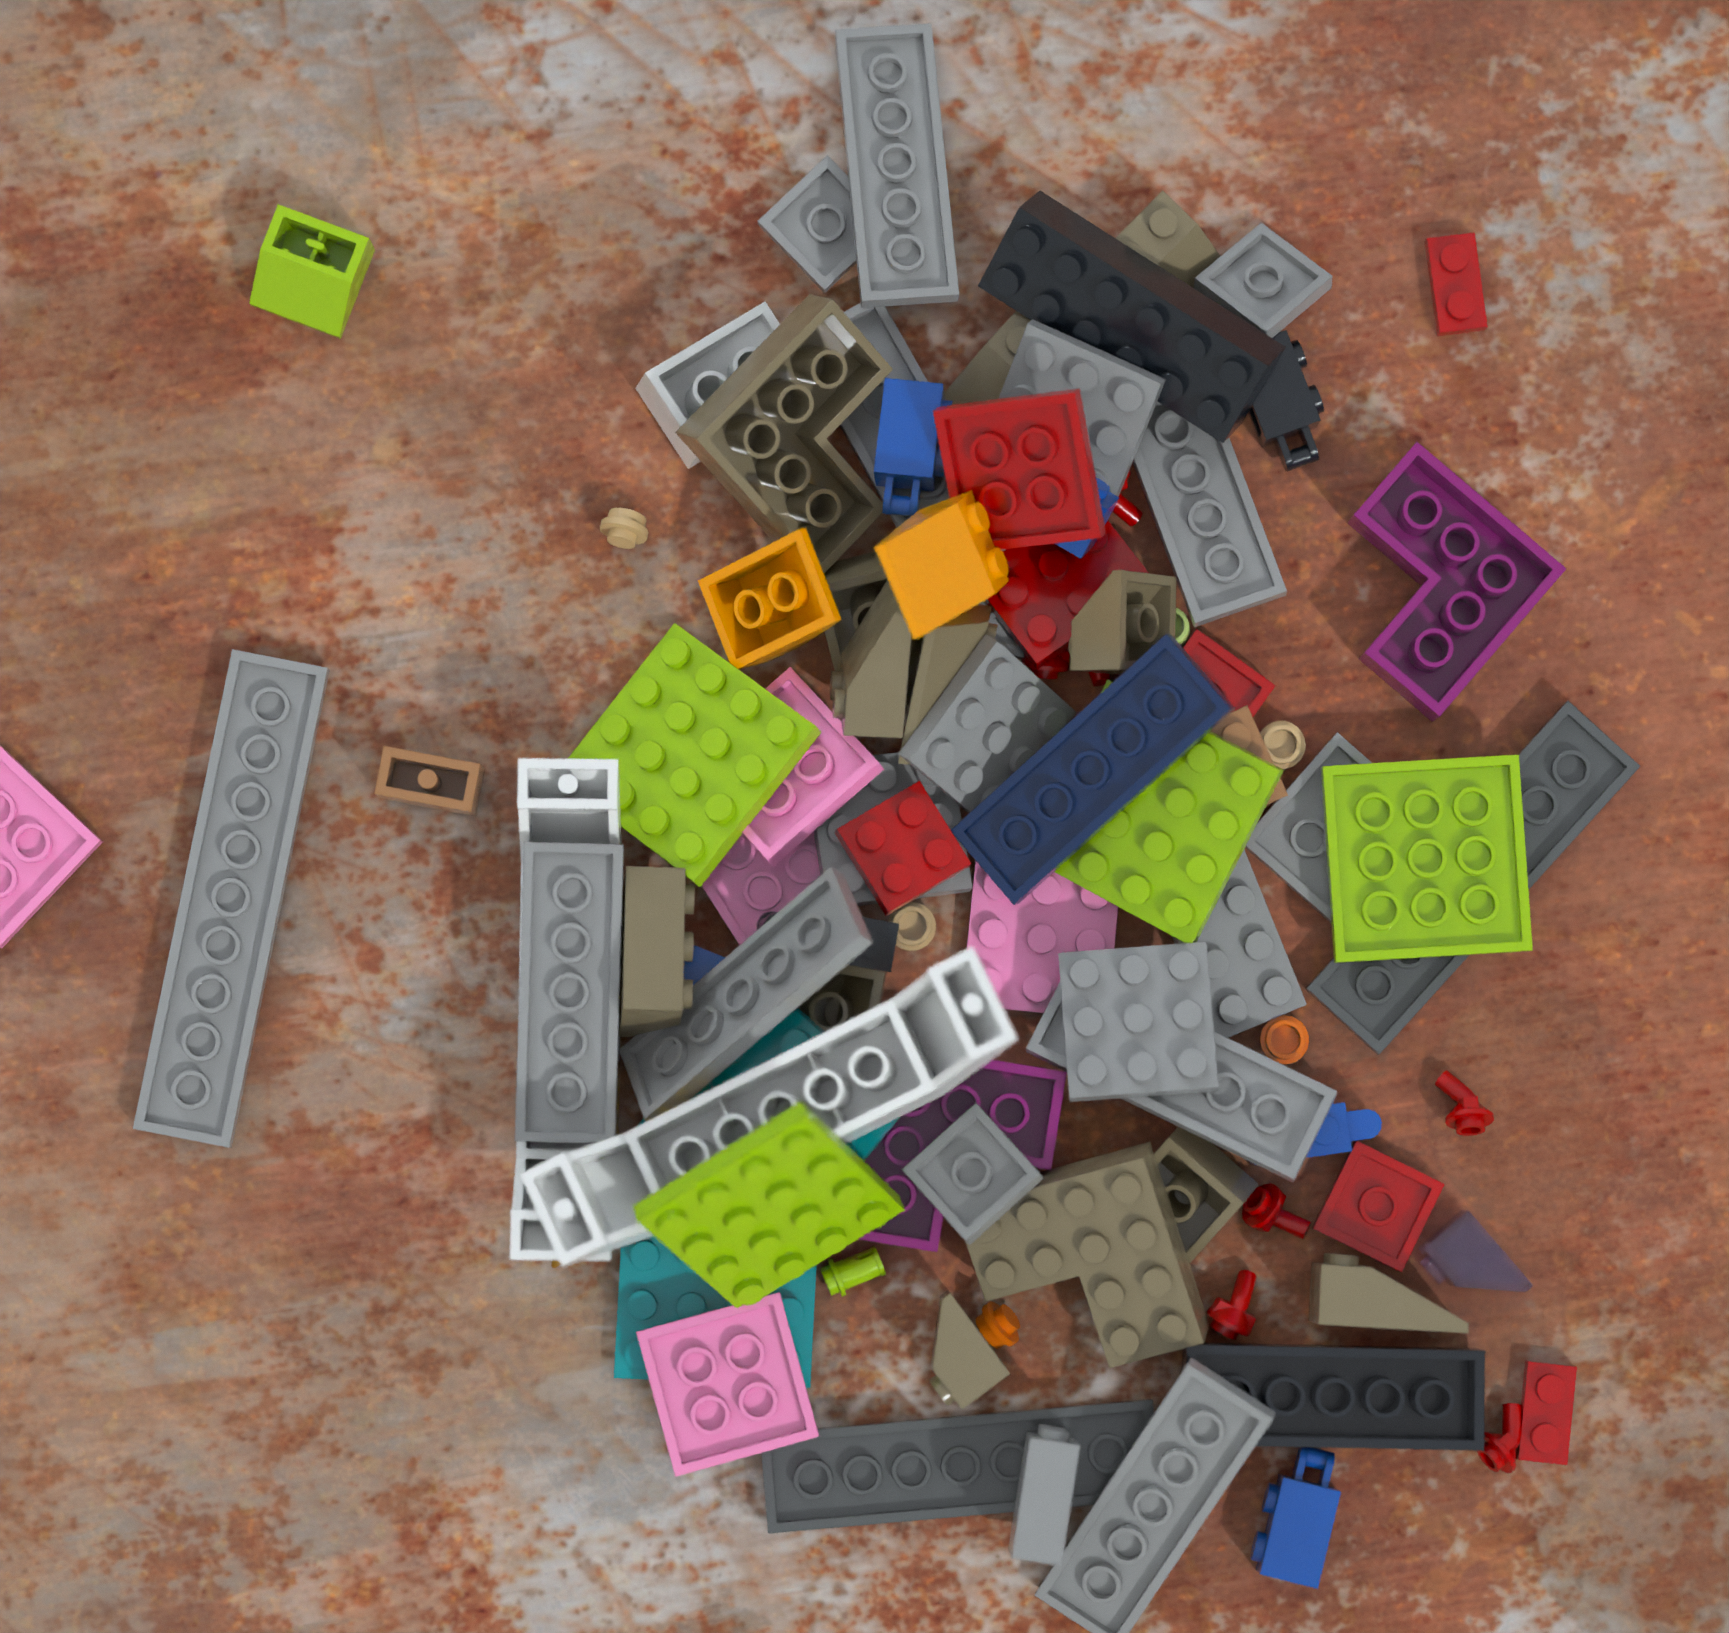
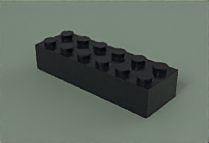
M1042 191L1037 192L1019 207L978 284V287L1028 319L1038 321L1166 379L1157 402L1221 443H1224L1243 423L1286 348Z
M1202 1343L1182 1349V1370L1190 1358H1193L1276 1412L1274 1419L1256 1446L1484 1451L1485 1350L1458 1347Z

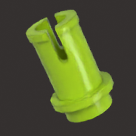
M871 1246L870 1249L835 1263L833 1259L827 1260L829 1265L820 1268L831 1296L840 1293L842 1297L846 1296L845 1290L886 1275L875 1246Z

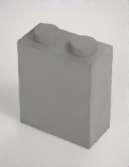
M1039 1424L1037 1433L1026 1431L1008 1545L1011 1558L1062 1566L1080 1444L1076 1439L1070 1438L1071 1432L1067 1428Z

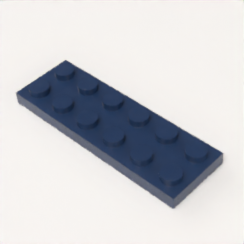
M1165 634L951 829V832L1013 905L1019 904L1235 708L1171 634Z

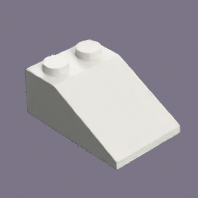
M766 302L761 303L645 372L636 387L637 392L688 469L701 461L675 432L780 325Z

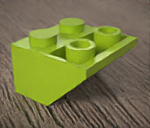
M278 204L260 249L249 304L341 339L375 248L368 237Z

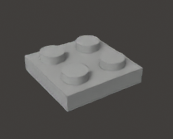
M827 155L758 220V226L824 294L857 264L848 176Z
M1260 223L1196 276L1194 289L1273 338L1332 288L1333 276L1263 223Z
M977 1103L902 1169L969 1245L1044 1179Z

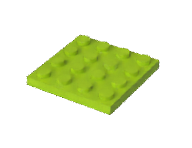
M674 623L568 759H618L621 828L674 868H686L685 876L701 887L742 835V831L753 821L762 807L818 738L821 731L813 723Z
M1113 679L1107 680L1102 692L1114 682ZM1210 731L1064 862L1055 873L1182 942L1195 943L1198 941L1284 770Z
M1519 754L1321 767L1334 963L1533 951Z
M802 1101L633 1206L637 1221L735 1308L758 1303L766 1295L789 1281L800 1277L805 1271L831 1255L842 1251L846 1246L870 1231L883 1226L888 1220L905 1210L900 1196Z

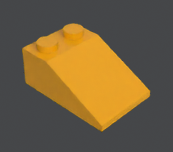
M972 491L919 509L875 546L913 639L926 635L996 594L1009 581L1007 577L1008 564L1005 555L1000 548H995L988 532L989 518L987 512L980 502L975 501Z
M806 527L798 529L698 580L729 663L739 670L770 662L805 645L842 620Z

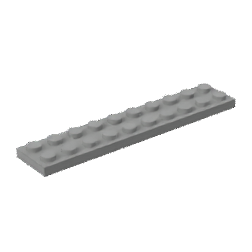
M232 649L133 1129L232 1148L330 669L326 667Z

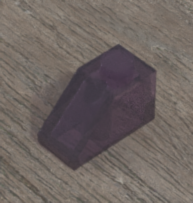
M1468 1210L1458 1212L1418 1247L1425 1256L1420 1265L1438 1285L1446 1280L1449 1285L1455 1287L1527 1292L1533 1287L1532 1283Z

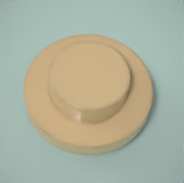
M626 508L610 509L608 517L603 518L600 524V531L607 536V541L616 547L631 549L635 547V544L646 542L649 533L645 527L646 518L642 514Z
M1275 721L1262 729L1260 734L1274 765L1285 770L1295 766L1302 759L1306 743L1303 733L1296 725L1287 721Z
M909 902L892 912L889 916V922L899 923L896 946L903 950H920L926 947L935 935V918L932 912L920 903Z

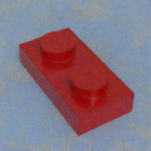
M1475 232L1427 238L1425 240V250L1437 336L1485 331L1488 325Z
M1525 1361L1521 1398L1522 1434L1520 1444L1516 1449L1517 1460L1559 1465L1568 1464L1577 1373L1576 1366Z

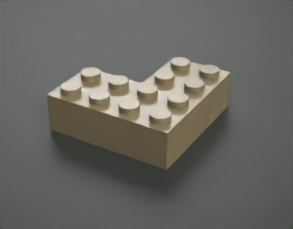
M809 294L675 433L773 542L806 527L822 571L825 573L883 513V502L838 453L827 438L889 375L893 368L833 299Z
M1150 1142L1039 1172L1044 1179L971 1245L966 1242L985 1302L1079 1276L1109 1368L1199 1345L1205 1341L1209 1329V1321Z

